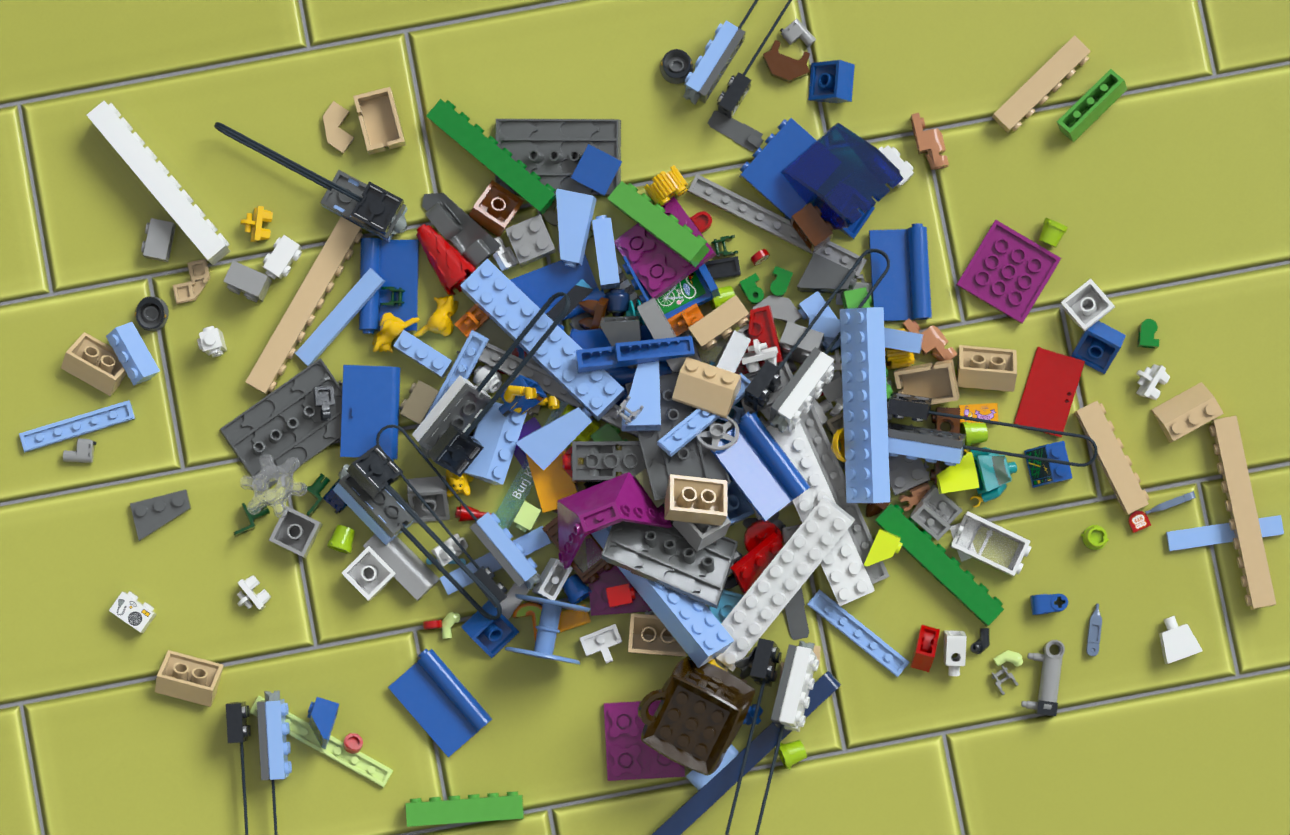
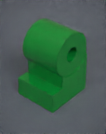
M775 266L772 276H775L776 280L770 285L771 295L779 297L785 295L793 272Z
M756 273L738 283L751 304H758L764 298L763 290L756 285V282L760 280Z
M1146 319L1139 325L1137 347L1154 349L1159 347V339H1154L1158 326L1153 319Z

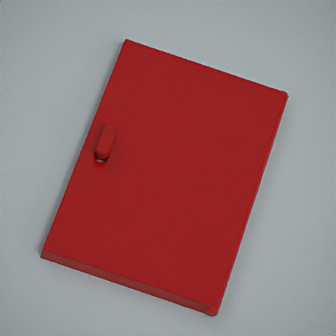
M1037 347L1014 424L1064 432L1085 361ZM1047 433L1062 438V435Z

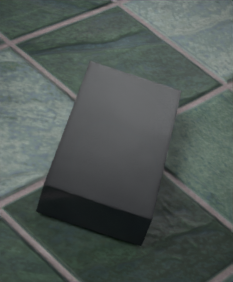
M738 256L711 260L705 263L713 280L741 276Z

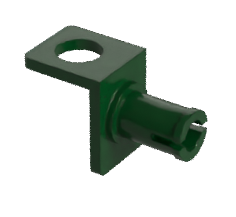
M322 473L311 486H307L304 483L301 484L305 490L318 499L307 512L308 517H311L324 501L320 497V492L330 480Z
M265 502L252 509L247 508L245 503H242L250 525L234 532L235 537L254 529L256 519L270 514Z

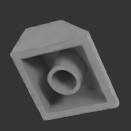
M439 476L407 479L440 520H450L448 488ZM407 485L409 505L419 514L418 516L422 521H437Z

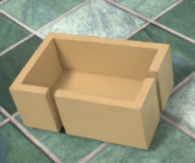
M391 87L353 96L369 155L386 151L385 147L387 146L389 149L406 146Z
M735 295L690 326L689 330L703 351L705 349L709 351L718 345V340L721 338L727 339L733 332V329L737 327L741 329L749 323L750 314L737 295Z
M953 359L936 362L934 366L932 363L897 368L894 371L896 387L900 389L898 393L932 398L931 405L957 401L960 397Z

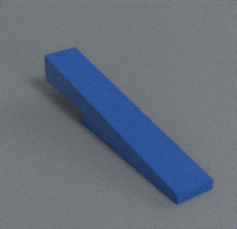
M692 336L615 343V346L580 349L576 350L575 358L577 372L585 373L694 356L695 351Z

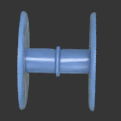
M515 594L517 599L543 604L539 626L535 627L538 631L534 651L514 647H506L505 650L580 665L578 660L553 655L557 633H560L558 625L562 608L581 612H589L591 608Z

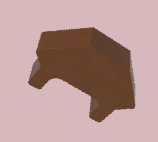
M775 40L772 49L763 54V59L771 76L790 83L808 75L810 72L807 66L810 53L806 51L800 60L793 59L779 53L778 50L781 42Z

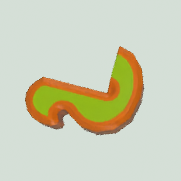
M528 602L519 605L514 610L513 618L532 616L536 642L538 629L535 627L539 626L542 606L538 603Z

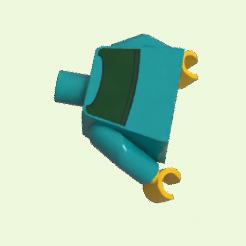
M976 450L969 451L973 454L978 476L979 488H976L978 495L981 494L980 497L975 495L970 498V500L973 498L979 500V503L973 507H978L983 501L988 502L998 498L1006 489V483L1011 482L1010 474L1017 472V465L1015 462L1007 463L1005 455Z

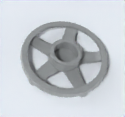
M727 416L725 419L728 421L725 424L713 422L709 425V431L701 432L696 438L703 447L713 452L728 449L738 441L739 427L737 423ZM732 424L736 429L735 437L726 433V430ZM700 437H712V446L705 443ZM720 439L731 441L726 445L718 446Z

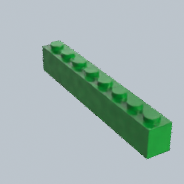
M440 99L426 117L540 213L544 214L556 200V195L554 194L556 190L548 183L543 185L540 182L542 178L534 171L530 174L525 170L527 166L519 159L517 161L512 159L511 156L513 154L505 147L500 149L497 146L499 142L492 136L487 138L482 134L484 130L479 125L475 124L473 126L468 122L470 118L463 112L458 114L454 110L456 106L449 100L444 102Z
M890 504L874 522L883 530L901 537L900 542L903 543L901 547L988 627L1004 610L1002 607L1003 603L996 596L992 598L988 594L989 590L982 583L978 585L973 580L975 577L968 570L964 572L959 567L961 564L953 556L949 558L945 554L946 550L939 543L935 545L931 541L932 536L925 530L921 532L917 528V522L911 517L907 519L902 514L904 510L899 505Z

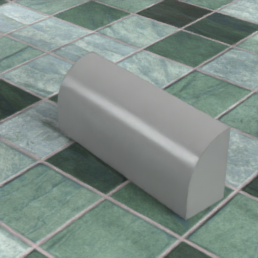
M374 534L363 545L365 549L370 546L396 573L394 578L417 601L440 580L397 536L385 545Z

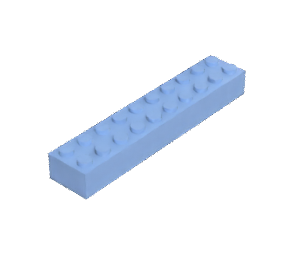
M488 259L460 285L462 292L514 341L540 310L534 302ZM543 313L518 345L528 354L554 321ZM557 325L531 358L599 421L625 395V389L605 370L578 373L575 354L576 350L582 348Z
M883 307L840 309L846 503L890 502Z
M612 525L591 533L603 549ZM618 567L698 668L724 653L734 642V639L705 604L665 588L659 583L632 574L629 570Z

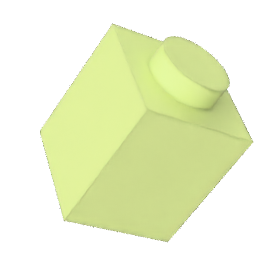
M524 501L513 521L517 524L516 528L523 532L527 530L532 531L542 510Z

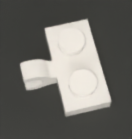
M616 624L580 638L586 656L601 651L606 664L613 661L608 648L622 643Z

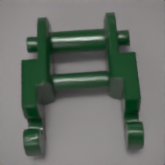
M735 235L720 237V240L714 239L711 242L715 246L717 257H720L721 254L724 257L738 254V251L728 252L725 245V240L733 239ZM718 243L723 244L724 251H719Z
M381 287V290L391 291V301L389 303H380V306H396V304L401 306V304H405L402 301V292H405V290H402V288L396 289V287ZM394 292H398V301H394Z

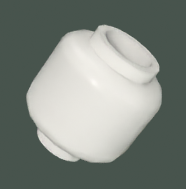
M488 365L479 366L474 371V384L479 386L493 367ZM498 371L484 386L483 390L487 393H494L500 388L502 381L501 374Z

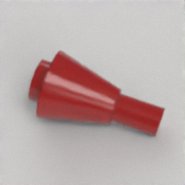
M460 504V507H456L455 518H458V522L474 520L462 504ZM467 506L477 519H480L487 513Z

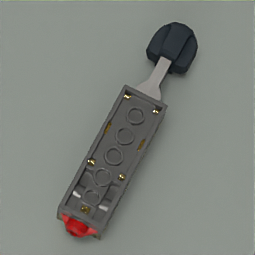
M572 441V446L562 456L563 470L572 478V483H602L627 472H630L635 477L646 469L639 441Z

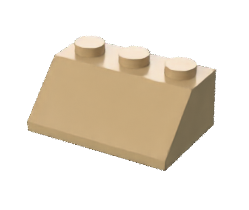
M85 332L67 350L61 369L109 396L120 386L126 375V371L118 360L113 348Z
M959 345L957 364L958 387L1014 392L1017 378L1016 350Z
M687 357L679 372L672 400L727 418L741 389V375Z
M1202 382L1151 410L1169 443L1224 414L1215 397Z
M670 474L665 497V520L722 526L727 518V481Z
M631 614L628 653L686 657L684 649L656 615Z
M168 650L157 674L155 692L211 707L217 693L224 665Z

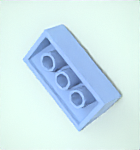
M498 402L494 403L475 428L473 437L484 448L464 472V474L493 485L504 484L527 414L526 412L521 415L512 411L505 417L499 411V407L503 404Z

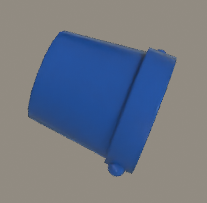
M577 574L569 577L562 587L569 599L568 601L574 605L583 601L592 593L589 586L587 587Z

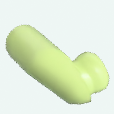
M450 612L442 620V639L452 638L451 627L454 623L460 621L459 613Z
M1009 650L993 658L997 666L1007 661L1013 663L1016 667L1023 664L1022 655Z

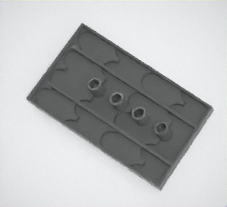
M496 119L495 140L499 142L497 146L500 149L505 147L513 154L511 158L515 161L518 159L527 166L525 170L530 174L534 171L542 178L540 182L543 185L548 183L555 190L562 189L592 196H604L572 179L571 176L588 144L621 160V120ZM620 167L605 196H609L621 182ZM495 175L496 183L514 195H519Z
M320 358L219 430L262 493L341 438L342 388ZM333 386L335 405L330 406L331 418H329V421H321V407H315L314 387Z
M679 372L659 376L661 431H636L654 501L665 499L670 474L726 480L727 484H730L729 475L711 450L703 447L696 437L672 457L657 445L658 440L697 409L672 400ZM633 382L625 383L627 396L630 394ZM708 426L702 432L709 431L710 426ZM700 437L705 443L712 444V437Z
M670 520L672 524L670 528L626 521L612 525L602 552V559L610 564L629 570L632 574L686 595L690 599L716 609L718 608L738 547L737 541L723 536L696 552L673 526V520Z

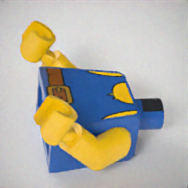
M519 375L502 393L501 398L504 404L499 407V411L505 417L512 411L522 415L536 405H546L547 403L549 409L555 410L560 408V401L555 396L547 398L538 382Z

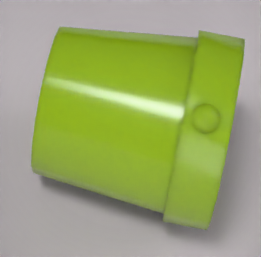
M1045 218L1039 241L1057 247L1068 227Z
M731 286L718 288L720 296H716L709 301L712 310H715L735 296Z
M960 423V434H966V446L988 440V431L985 423Z
M337 525L331 539L328 541L327 547L338 552L351 554L355 530Z
M1098 525L1087 527L1083 534H1081L1084 545L1091 550L1101 549L1109 541L1106 531Z
M801 740L785 744L780 742L778 754L786 769L790 770L792 765L807 758L806 750Z

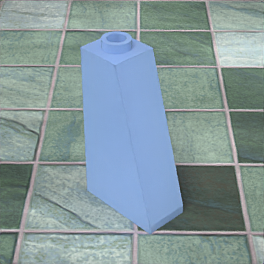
M557 189L560 259L565 262V266L576 268V265L582 266L597 199L592 195Z
M607 215L597 216L595 220H592L601 290L620 288L611 218H607Z
M659 361L638 364L629 394L631 399L626 404V407L632 412L640 409L641 405L644 408L635 420L631 419V423L626 425V421L622 419V431H661ZM626 410L624 412V415H626L627 417L631 415Z
M579 406L521 438L516 444L537 465L545 470L594 420L591 417L593 414L586 407L582 408Z

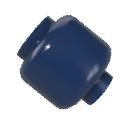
M610 289V292L605 295V298L609 299L606 311L612 313L614 317L624 316V312L628 311L629 293L625 292V289Z

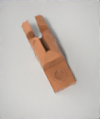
M919 113L911 114L910 120L918 154L927 153L925 155L931 170L948 167L947 156L939 155L946 150L940 130L936 128L923 131L925 129L924 118H920Z
M907 319L902 323L903 328L908 330V332L920 334L919 330L921 329L914 320ZM932 325L921 333L924 334L921 352L924 356L932 351V355L938 361L952 360L958 355L953 347L944 349L949 341L936 326Z

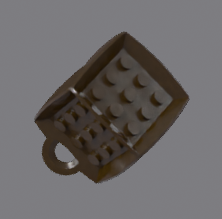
M687 656L676 665L672 675L662 689L650 692L640 702L638 716L645 724L641 741L682 766L707 776L711 775L720 766L726 751L742 726L754 698L755 689L734 675L710 663H706L698 668L692 659ZM661 700L653 716L650 715L648 711L649 706L654 701Z

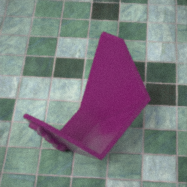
M630 472L557 500L559 560L563 563L564 569L570 567L586 535L621 521L664 528L672 527L671 521L665 520V508L662 505L658 508L654 505L641 484Z

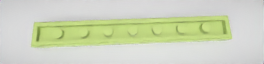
M258 696L250 710V713L258 717L257 702L265 700L261 696ZM290 712L286 715L285 723L289 722L290 726L289 735L378 785L385 787L394 770L360 751L355 754L348 753L343 747V742L331 735L326 749H323L309 725L310 723Z

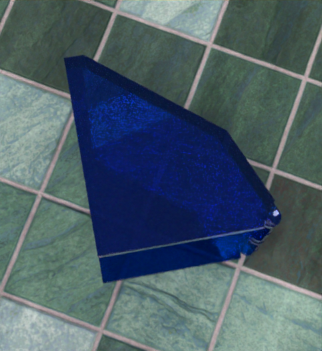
M840 123L832 126L781 171L807 205L811 203L813 207L816 205L820 209L822 219L825 222L828 221L834 230L848 228L850 224L853 225L862 217V214L858 211L859 208L865 214L876 204L874 199L880 201L890 192L886 184L893 189L904 179L900 174V170L879 149Z

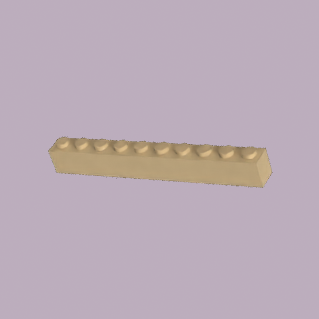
M340 217L248 376L247 384L266 395L274 391L277 386L275 381L279 375L282 376L287 368L286 362L288 359H292L296 353L294 348L298 342L301 343L305 338V329L313 324L316 318L314 316L316 310L322 308L325 303L323 298L326 293L332 291L335 285L333 283L334 279L342 274L344 270L342 265L345 260L351 258L354 252L352 250L353 246L361 241L363 237L361 227Z
M1237 416L1214 419L1211 425H1209L1211 437L1214 436L1215 439L1213 450L1214 454L1218 455L1219 458L1217 469L1218 473L1222 474L1223 477L1221 488L1222 492L1226 493L1227 496L1225 507L1227 512L1230 511L1231 515L1229 526L1231 531L1234 530L1235 534L1233 545L1235 550L1238 549L1239 553L1237 564L1239 568H1242L1243 572L1241 583L1243 587H1246L1247 591L1245 602L1247 606H1250V610L1272 607L1276 605Z

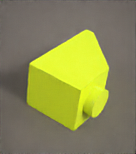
M879 529L864 565L870 566L893 557L894 553L898 554L903 544L900 542L901 537Z

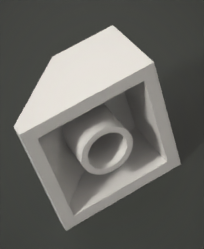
M1092 279L1088 280L1061 302L1064 311L1084 331L1115 308L1113 303Z
M370 546L342 572L344 577L368 601H371L396 574Z

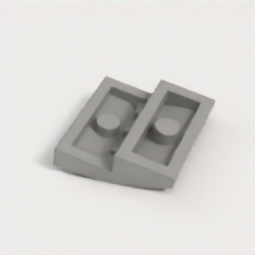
M933 485L920 500L910 517L938 541L951 528L950 524L963 510L947 495L939 494L938 488Z

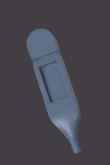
M1192 491L1168 500L1145 511V513L1163 511L1196 498L1195 493Z
M1096 604L1095 610L1089 619L1086 653L1089 656H1096L1099 652L1102 628L1099 604Z

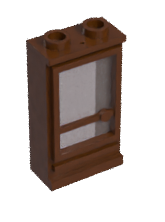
M557 516L542 529L559 550ZM592 534L586 535L571 563L572 568L582 579L583 583L593 584L600 578L599 575L603 571L607 572L615 566L602 559L603 548Z

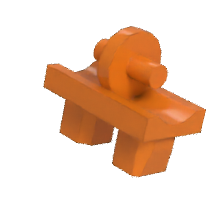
M697 303L667 320L676 336L689 330L690 326L704 316Z
M475 304L454 325L468 338L471 330L476 331L490 317Z

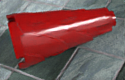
M424 224L417 229L416 236L444 291L449 296L455 295L453 291L455 289L461 292L460 285L476 268L430 225L426 226Z

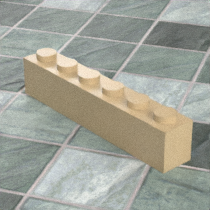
M1074 35L993 114L992 118L1007 133L1011 130L1015 132L1022 125L1020 121L1024 117L1028 119L1035 112L1034 108L1038 104L1042 106L1049 99L1047 95L1051 91L1055 93L1063 85L1061 81L1065 77L1067 79L1071 78L1076 72L1074 69L1078 65L1082 67L1090 59L1088 55L1091 51Z
M1095 401L1075 411L1074 413L1085 435L1094 440L1097 445L1098 453L1096 457L1125 515L1148 505L1149 496L1145 489H1141L1139 485L1141 483L1140 478L1136 472L1133 473L1130 467L1132 462L1128 455H1124L1122 448H1124L1119 438L1115 437L1113 433L1115 428L1110 420L1107 421L1104 415L1106 410L1102 403L1099 404L1098 401ZM1089 441V443H1090V445H1091V447H1092V449H1093V451H1094L1093 444Z

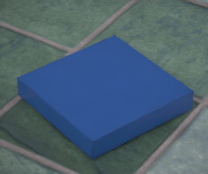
M588 144L571 178L605 196L622 161Z

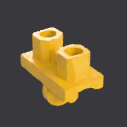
M263 206L254 208V214L247 213L246 220L242 219L240 222L241 225H246L245 232H251L250 242L270 239L271 231L270 229H263L262 222L270 223L273 212L264 210Z

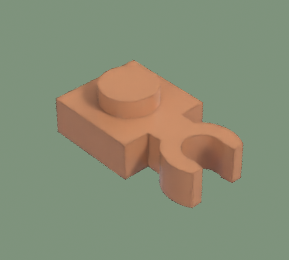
M926 482L910 489L911 495L900 496L898 498L900 502L907 501V504L902 506V509L908 511L913 505L916 507L930 490L929 484Z

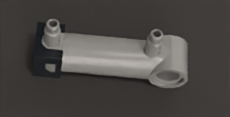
M1050 640L1044 645V654L1028 653V659L1043 662L1039 694L1036 702L1022 701L1021 706L1027 709H1034L1035 714L1056 716L1065 647L1058 640ZM1052 644L1057 645L1059 648L1057 655H1052L1049 651Z

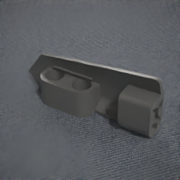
M424 194L422 207L427 211L425 214L443 237L450 240L462 256L475 268H478L500 248V243L446 194Z

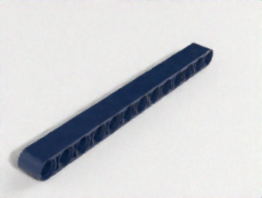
M829 671L814 683L812 690H809L808 697H810L808 709L805 708L804 711L806 718L841 686L840 682ZM772 722L751 742L743 776L776 746L780 728H777L775 723ZM784 729V730H783V734H782L781 741H782L790 732H792V730ZM746 747L652 835H681L734 786L739 779Z

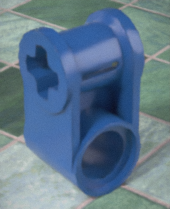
M1063 594L1030 596L1032 615L1060 612L1068 606V599ZM1057 597H1060V600L1064 601V604L1061 605V608H1058V605H1054V601L1057 600Z

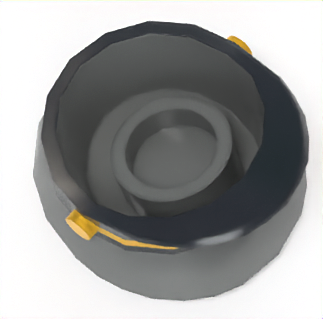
M680 49L667 52L660 65L663 78L673 84L684 83L689 72L693 73V63L690 56Z
M157 297L143 298L135 310L136 321L140 327L150 332L161 329L166 324L169 316L166 303Z

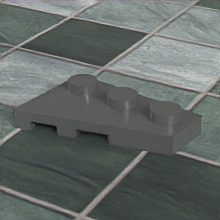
M186 489L130 503L138 540H143L168 522L173 521L191 509Z

